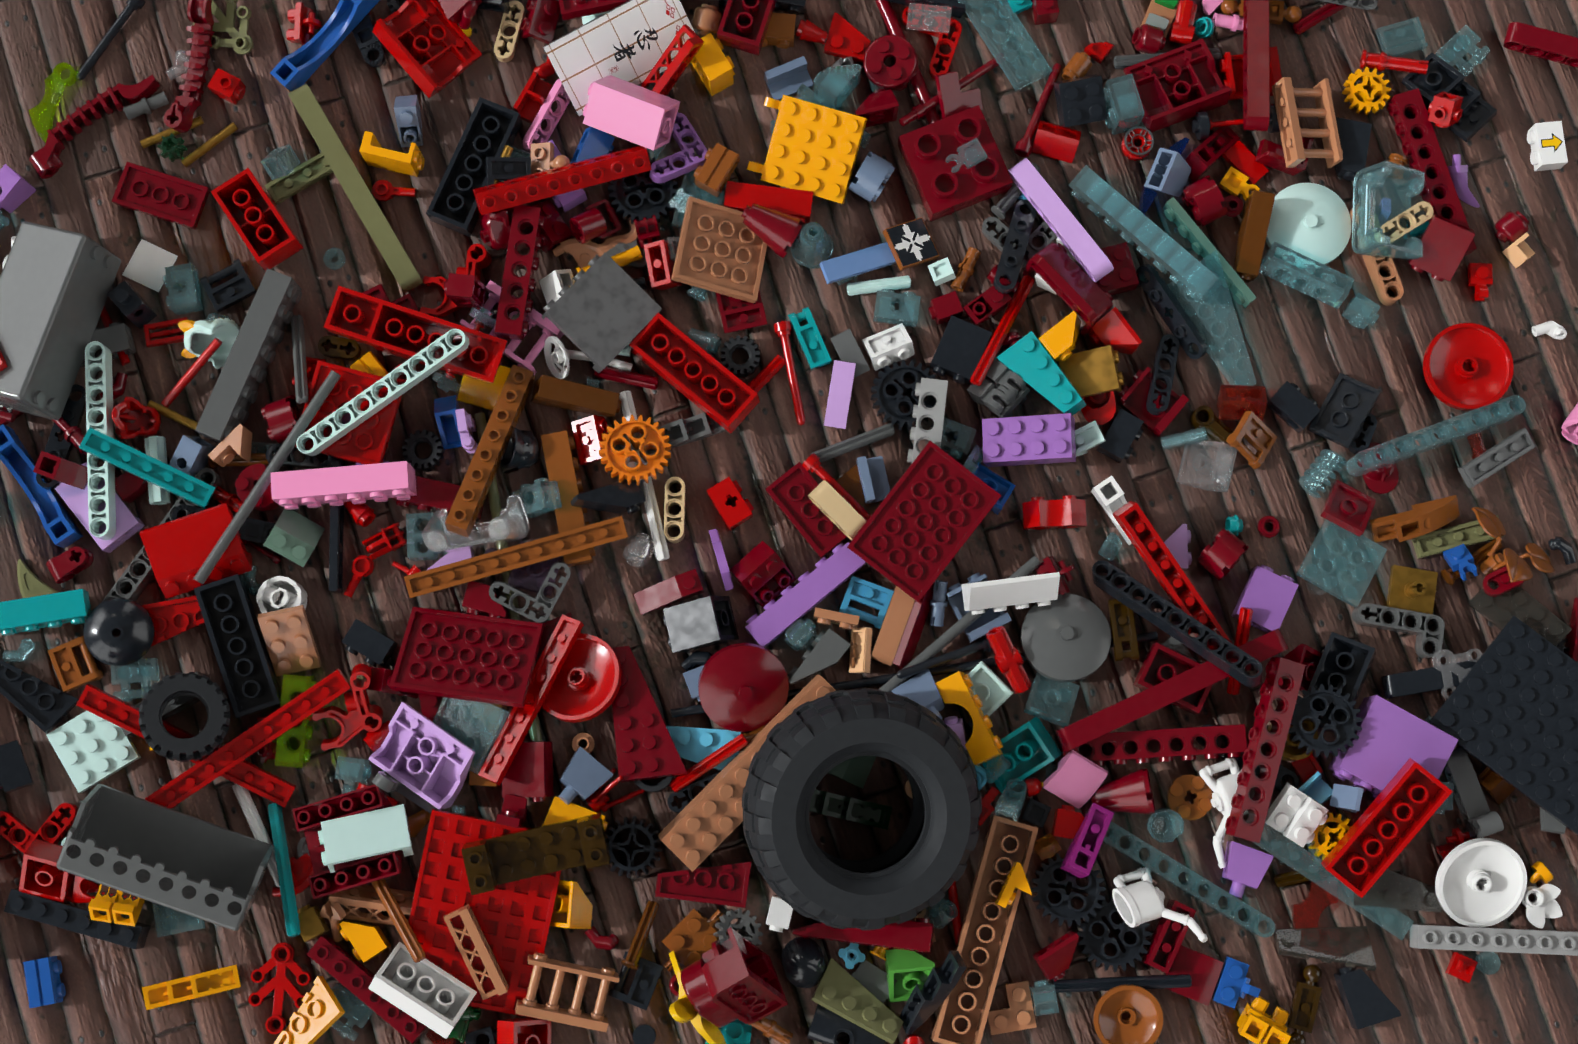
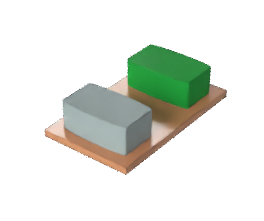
M1151 0L1141 25L1149 24L1161 28L1166 38L1181 0Z

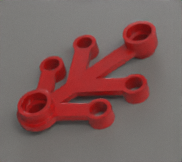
M286 942L276 944L271 951V959L251 973V980L254 983H260L266 979V974L277 966L276 976L248 998L249 1004L256 1007L264 1002V998L275 989L272 1016L267 1019L265 1024L266 1030L270 1034L281 1033L286 1027V1021L282 1017L284 991L294 1000V1005L298 1009L300 1008L298 1000L305 996L287 978V967L297 977L296 981L299 985H308L312 980L311 974L303 971L294 960V948ZM282 949L286 950L287 956L285 958H282L280 956V951ZM257 971L261 972L262 978L260 980H257L255 978V973ZM302 974L308 977L306 983H303L300 979ZM254 995H258L260 998L257 1004L253 1002ZM275 1020L280 1021L281 1025L279 1028L274 1027L273 1023Z

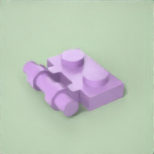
M464 408L457 409L455 413L462 447L467 453L475 454L478 447L473 436V432H476L475 420L472 419L471 414H468Z

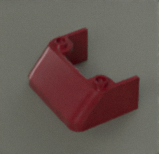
M1052 242L1029 259L1023 276L1031 274L1034 270L1086 323L1080 333L1083 337L1094 324L1111 310L1113 298L1106 290L1102 291L1066 254L1067 250L1062 244Z

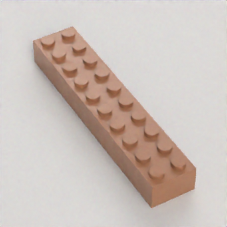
M819 674L658 834L659 839L692 872L742 823V795L749 775V767L755 753L760 750L771 729L791 715L798 706L836 691Z
M996 815L991 816L955 951L960 953L967 968L956 986L939 1006L931 1036L934 1042L941 1044H981L1021 890L1014 889L1013 892L1016 893V897L1011 906L1007 904L1006 908L995 904L1014 862L1022 865L1026 876L1038 832L1037 827Z

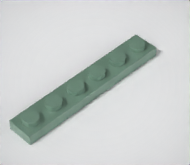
M1172 197L1163 207L1167 219L1173 221L1178 226L1181 236L1187 237L1192 243V249L1198 255L1201 254L1206 260V266L1211 271L1216 272L1220 277V283L1225 288H1229L1233 293L1234 300L1239 305H1243L1244 308L1249 306L1257 297L1176 199Z

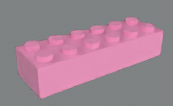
M407 461L272 472L271 494L272 500L278 503L279 506L285 507L286 510H295L301 505H307L308 508H318L324 503H330V506H341L343 502L352 501V504H364L366 500L374 499L375 502H386L388 498L397 497V500L411 499L410 496H417L415 469Z

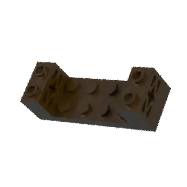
M601 813L465 843L461 849L471 895L495 890L499 884L586 865L588 869L610 864L611 858Z

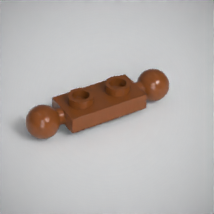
M1223 0L1221 11L1225 15H1233L1235 12H1239V17L1243 18L1244 0H1240V3H1237L1236 0ZM1269 0V23L1281 25L1283 17L1290 23H1295L1301 19L1302 11L1298 6L1292 5L1284 9V1Z

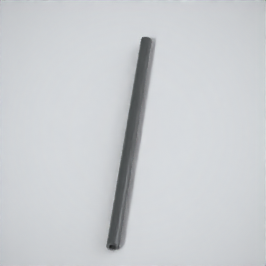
M331 370L193 579L204 584L271 483V473L279 471L295 447L297 439L305 432L341 375Z
M1033 556L1009 578L1028 576L1041 565V562ZM969 611L904 668L932 659L983 614L972 615L971 611ZM896 674L878 690L892 693L891 690L903 684L911 676L899 679Z

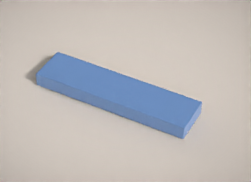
M885 242L822 261L819 265L827 284L895 264L896 261L888 243Z

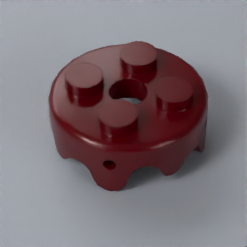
M885 35L879 37L871 43L865 52V73L869 81L879 89L902 91L917 74L918 57L912 44L901 36ZM888 57L896 58V63L892 67H887L884 64L885 60Z

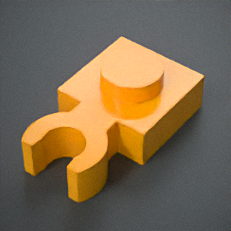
M1232 166L1218 185V187L1231 195L1238 196L1239 193L1242 194L1245 201L1250 196L1249 191L1260 190L1257 185L1247 184L1246 182L1249 177Z

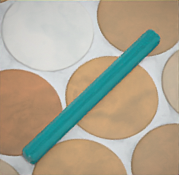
M272 803L268 805V814L286 932L288 937H295L301 934L282 806Z

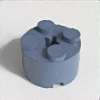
M869 151L848 189L869 202L871 200L876 202L885 187L881 183L886 184L895 167L891 166L892 163Z

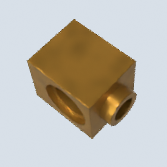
M308 904L298 909L301 936L304 942L311 941L330 930L325 919L320 918L318 906L311 907Z

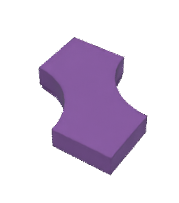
M709 530L725 590H731L734 585L718 530Z

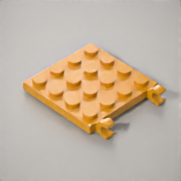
M783 95L781 101L766 97L764 106L778 109V116L765 164L749 161L747 170L762 173L760 179L762 181L789 189L813 191V196L844 204L867 118Z

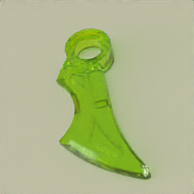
M62 62L54 67L53 73L44 80L45 95L42 101L29 110L32 123L45 143L48 137L47 130H52L55 112L65 86H71L77 80V71L68 63ZM63 70H70L69 78L65 80L60 78Z

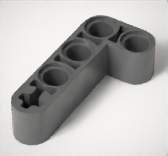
M1370 603L1357 606L1352 611V619L1358 625L1416 635L1415 652L1422 659L1438 656L1442 650L1445 625L1440 616ZM1361 611H1364L1365 614L1375 615L1365 618V615L1361 614ZM1384 613L1389 614L1391 617L1389 624L1383 620ZM1406 617H1410L1413 621L1411 628L1405 623ZM1428 621H1432L1435 625L1433 632L1427 627ZM1426 642L1432 647L1430 654L1424 649Z
M1462 747L1454 749L1443 770L1453 791L1452 793L1467 831L1472 838H1484L1503 831L1502 819L1496 811H1490L1468 753Z

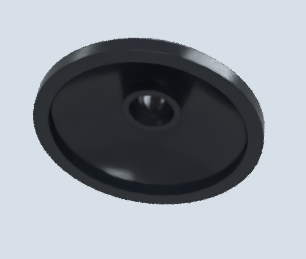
M117 598L99 604L90 612L84 625V640L90 653L102 663L112 666H125L137 662L146 655L154 640V623L150 614L143 606L129 599ZM115 628H118L121 631V635L119 637H115L113 635V630Z

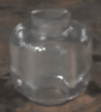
M637 533V535L628 537L623 556L629 565L643 567V565L650 563L655 544L649 535Z

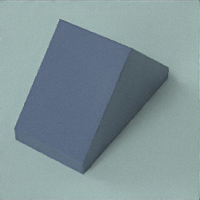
M1334 784L1329 806L1351 813L1358 812L1364 788Z

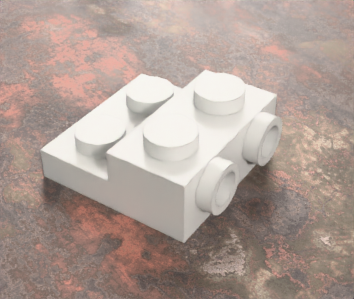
M1287 782L1268 809L1265 823L1299 846L1304 847L1305 844H1310L1315 837L1314 831L1318 825H1323L1327 821V812L1329 810Z

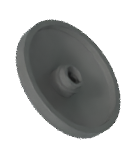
M1066 593L1064 595L1059 594L1057 600H1051V605L1037 606L1036 603L1029 610L1022 624L1020 641L1025 658L1039 674L1054 681L1075 682L1091 676L1104 663L1110 650L1111 631L1105 615L1093 602L1082 596Z

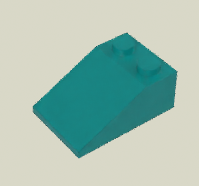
M1036 716L1000 739L1003 748H1001L1003 754L982 765L992 775L991 779L999 791L1003 793L1054 761L1062 752L1039 717Z

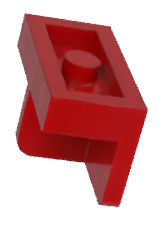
M534 71L514 104V111L520 113L523 120L532 124L553 85L541 80L539 74Z

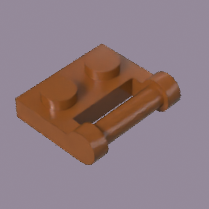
M1246 411L1234 432L1227 437L1226 442L1231 447H1235L1248 460V464L1253 469H1257L1264 462L1277 436L1252 411ZM1243 437L1257 450L1255 455L1241 441Z
M84 636L48 650L63 692H69L104 677L102 670H99L94 656L85 644ZM79 646L90 672L85 676L74 648Z

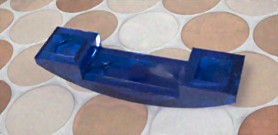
M1186 137L1173 144L1168 150L1176 151L1181 155L1190 139ZM1144 186L1139 202V215L1141 217H1144L1157 195V192Z

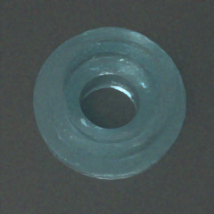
M330 248L325 252L323 260L328 268L336 270L345 264L346 256L341 249ZM334 256L339 257L337 262H332Z

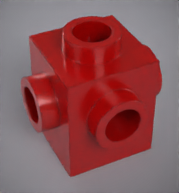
M1444 91L1435 95L1428 108V113L1430 114L1428 121L1434 122L1437 127L1447 128L1457 123L1463 112L1461 109L1463 97Z

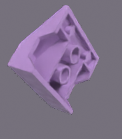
M401 702L388 725L389 733L381 747L368 760L437 809L450 808L463 787L475 751L405 702Z

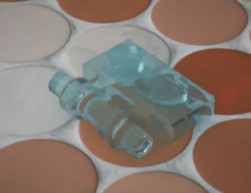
M1465 25L1435 55L1452 67L1456 65L1460 73L1468 76L1473 72V68L1477 64H1481L1486 59L1490 49L1487 46L1479 49L1476 45L1480 42L1481 38ZM1469 52L1472 58L1466 62L1463 57Z
M158 658L140 659L135 663L125 666L111 665L112 685H121V691L113 692V696L125 702L143 698L145 693H148L151 689L150 682L159 681ZM141 683V689L131 690L130 684Z
M337 983L332 991L345 1011L342 1016L347 1018L348 1021L344 1024L337 1020L331 1027L340 1032L339 1035L344 1039L347 1037L354 1042L359 1034L352 1030L353 1026L357 1025L361 1029L364 1028L374 1011L345 986Z

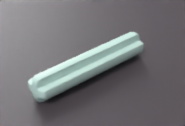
M907 275L848 283L847 293L849 296L906 289L911 287V279Z

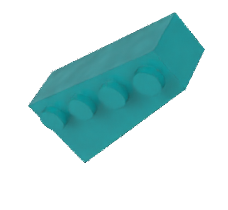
M1032 331L996 357L1062 413L1074 415L1087 405Z
M84 589L0 602V633H2V636L21 632L37 631L45 627L57 628L69 622L71 624L85 623V619H87L91 612L89 592Z

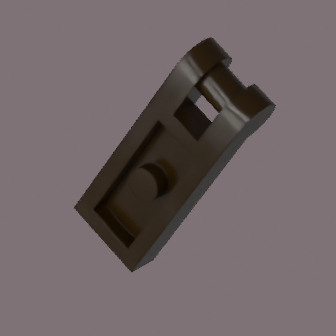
M1116 599L1109 600L1108 609L1115 661H1123L1125 658L1139 660L1133 610ZM1122 644H1129L1130 649L1123 650Z

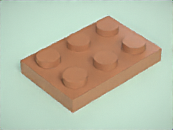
M303 605L258 614L257 619L276 676L321 667V660Z

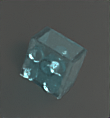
M1133 74L1107 80L1103 88L1107 128H1111L1112 134L1115 135L1139 126L1145 112Z

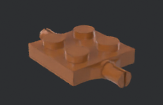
M693 908L663 938L662 942L670 951L674 950L678 962L687 967L701 959L703 953L712 949L711 943L719 940V937L713 936V933L718 932L715 924L720 921L719 917L724 914L718 909L708 919ZM669 959L663 966L671 972L673 966Z

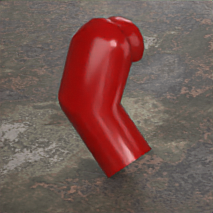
M548 55L547 62L535 67L533 72L535 71L539 74L541 79H545L556 72Z

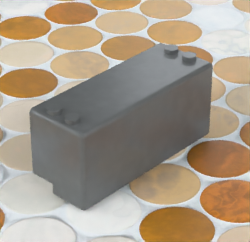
M27 221L21 223L0 275V350L8 366L0 372V405L5 408L52 420H59L61 418L84 359L85 348L91 341L107 300V294L111 290L121 264L120 258L86 234Z
M97 784L80 804L56 867L67 873L224 928L238 931L253 904L274 846L114 788Z

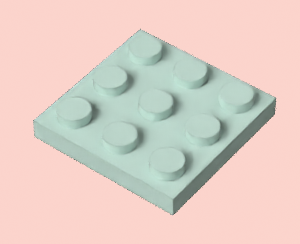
M89 711L83 712L46 734L78 793H83L141 758L130 737L125 736L121 727Z

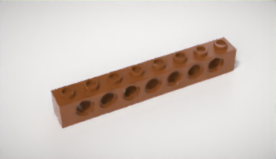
M512 365L445 521L447 531L469 538L535 383L533 371Z

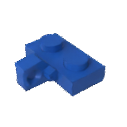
M1226 956L1212 1000L1235 1009L1239 997L1244 999L1245 995L1249 994L1258 998L1261 989L1249 985L1251 979L1246 977L1250 965Z

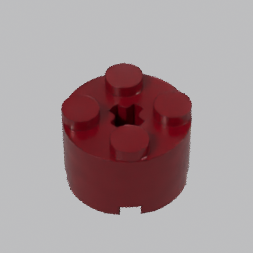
M1209 175L1185 186L1184 190H1182L1184 195L1181 197L1186 208L1190 207L1194 214L1191 217L1197 226H1205L1228 214L1227 206L1222 208L1221 202L1224 201L1222 193L1213 179L1210 180Z
M293 395L269 403L261 408V413L269 425V428H267L268 436L272 441L276 440L279 444H283L303 413V408L298 409L296 397Z
M257 463L248 466L240 473L235 482L237 495L243 503L268 465ZM271 483L257 502L254 510L272 511L279 507V504L272 500Z
M1224 528L1216 535L1215 540L1212 542L1213 546L1208 544L1197 559L1200 561L1199 564L1219 581L1231 571L1240 560V556L1249 549L1248 545L1230 530Z

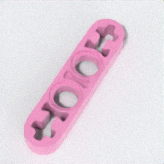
M557 79L524 136L523 148L527 152H531L532 141L534 143H546L571 101L560 79ZM554 101L557 102V109L555 112H553L551 109V105ZM546 119L547 127L545 130H542L541 123Z

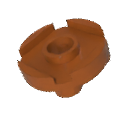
M1182 775L1174 779L1169 786L1166 794L1167 805L1171 812L1185 820H1196L1206 815L1212 808V790L1200 776ZM1187 791L1195 794L1192 804L1184 800V797L1187 796Z

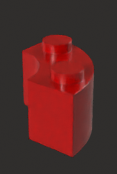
M1066 495L1060 500H1045L1044 497H1032L1031 501L1022 503L1024 529L1048 530L1055 527L1070 529L1087 526L1086 502L1082 499H1076L1075 495Z

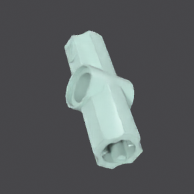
M164 436L145 438V453L168 464L166 438ZM148 482L149 504L164 505L171 503L169 491Z

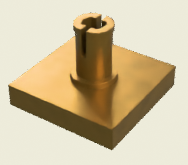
M1392 565L1386 606L1433 614L1438 572Z

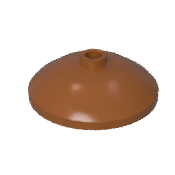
M1125 984L1108 990L1099 999L1094 1010L1093 1023L1095 1031L1103 1044H1154L1162 1031L1163 1012L1157 999L1148 990L1137 985ZM1124 1012H1129L1127 1018L1122 1017Z

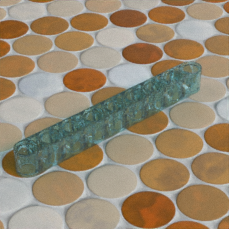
M1513 395L1365 449L1355 454L1346 462V470L1352 476H1362L1508 422L1525 411L1526 402L1522 397ZM1396 447L1400 449L1401 453L1396 450ZM1376 453L1381 456L1382 460L1378 459ZM1357 461L1361 462L1362 467L1357 464Z
M1112 821L1110 822V832L1104 837L1103 843L1144 868L1149 869L1157 876L1252 934L1264 938L1274 934L1275 923L1271 918ZM1122 836H1126L1129 839V846L1125 849L1119 845V839ZM1142 848H1146L1149 852V857L1145 861L1139 857V851ZM1162 860H1166L1169 865L1168 870L1164 873L1159 870L1158 866ZM1182 872L1188 875V882L1184 885L1178 880L1179 874ZM1202 884H1205L1208 888V893L1204 897H1201L1198 893V888ZM1222 896H1225L1228 900V904L1224 909H1221L1218 905V900ZM1242 908L1247 911V918L1243 921L1238 917V912ZM1262 920L1267 923V930L1263 933L1258 930V924Z

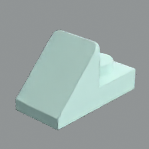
M1096 421L1075 430L1076 457L1088 453L1087 450L1106 441Z

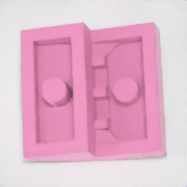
M1071 750L1058 762V769L1043 782V788L1080 809L1103 783L1108 775V771L1076 751Z

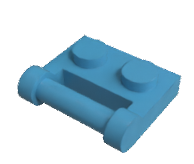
M852 576L839 612L860 616V620L874 624L875 628L880 629L894 591ZM850 600L880 610L878 616L848 606Z

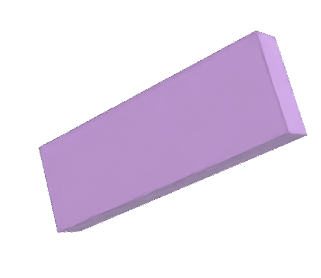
M834 360L824 426L846 429L856 363Z

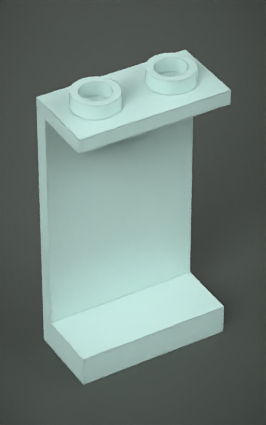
M404 804L321 822L322 830L318 831L320 845L324 844L325 851L321 852L322 862L324 866H328L330 873L335 872V864L398 850L403 851L404 857L414 855Z

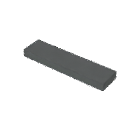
M1525 427L1458 468V471L1467 487L1471 488L1535 448L1536 445Z

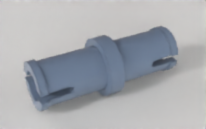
M935 580L933 598L930 600L932 609L929 625L944 626L945 607L948 604L946 601L947 581Z

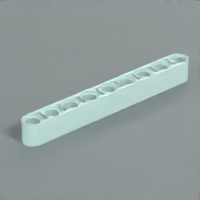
M459 329L449 330L300 435L296 442L298 450L309 456H315L465 351L469 346L468 336ZM461 335V344L454 346L452 344L453 338ZM442 348L444 350L443 356L435 359L434 352ZM420 361H424V370L421 372H417L416 364ZM402 374H406V382L402 385H398V377ZM383 387H387V396L384 398H380V389ZM368 400L370 403L369 408L361 411V403ZM346 413H350V422L347 424H343V415ZM331 426L332 434L329 437H324V429ZM312 439L314 442L313 448L306 450L305 443L307 440Z
M93 341L87 344L85 348L87 431L89 428H92L114 439V422L111 414L113 410L112 353L109 348L99 341ZM102 349V354L95 358L96 351ZM103 371L102 377L96 380L97 372ZM103 392V398L100 401H96L97 394ZM100 414H103V420L100 423H97V417ZM87 453L89 531L99 539L110 540L116 534L115 465L105 461L103 466L98 467L97 463L100 458ZM101 480H105V486L102 489H98V483ZM105 501V509L99 512L98 507L100 503ZM102 524H106L105 532L100 534L99 527Z

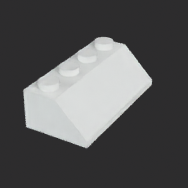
M1059 572L961 584L964 610L971 611L972 615L985 613V609L993 608L994 612L1007 611V606L1015 605L1016 609L1029 608V603L1037 602V606L1051 605V600H1057L1060 574Z
M401 942L397 944L376 973L368 988L445 1039L448 1038L477 993L426 958L415 963L406 946Z

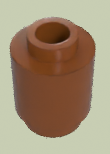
M1076 52L1064 67L1062 78L1068 80L1084 77L1092 67L1091 57L1084 52Z

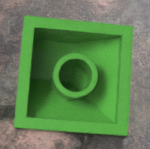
M885 950L889 1002L908 1001L916 984H925L930 972L935 967V963L915 951Z

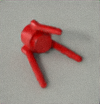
M613 768L610 772L614 774L616 769ZM620 775L602 790V787L608 782L607 780L586 801L594 812L600 810L605 812L609 808L643 793L645 790L639 789L607 803L610 799L606 793L623 779V776Z

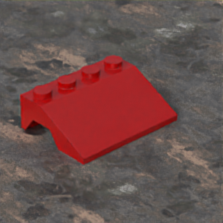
M406 0L390 16L385 19H378L372 31L428 98H431L445 88L482 56V53L460 27L447 19L442 6L437 0Z
M227 503L140 531L139 534L155 578L166 599L236 574L240 575L252 571V555L246 551L238 531L204 584L193 579L234 518Z

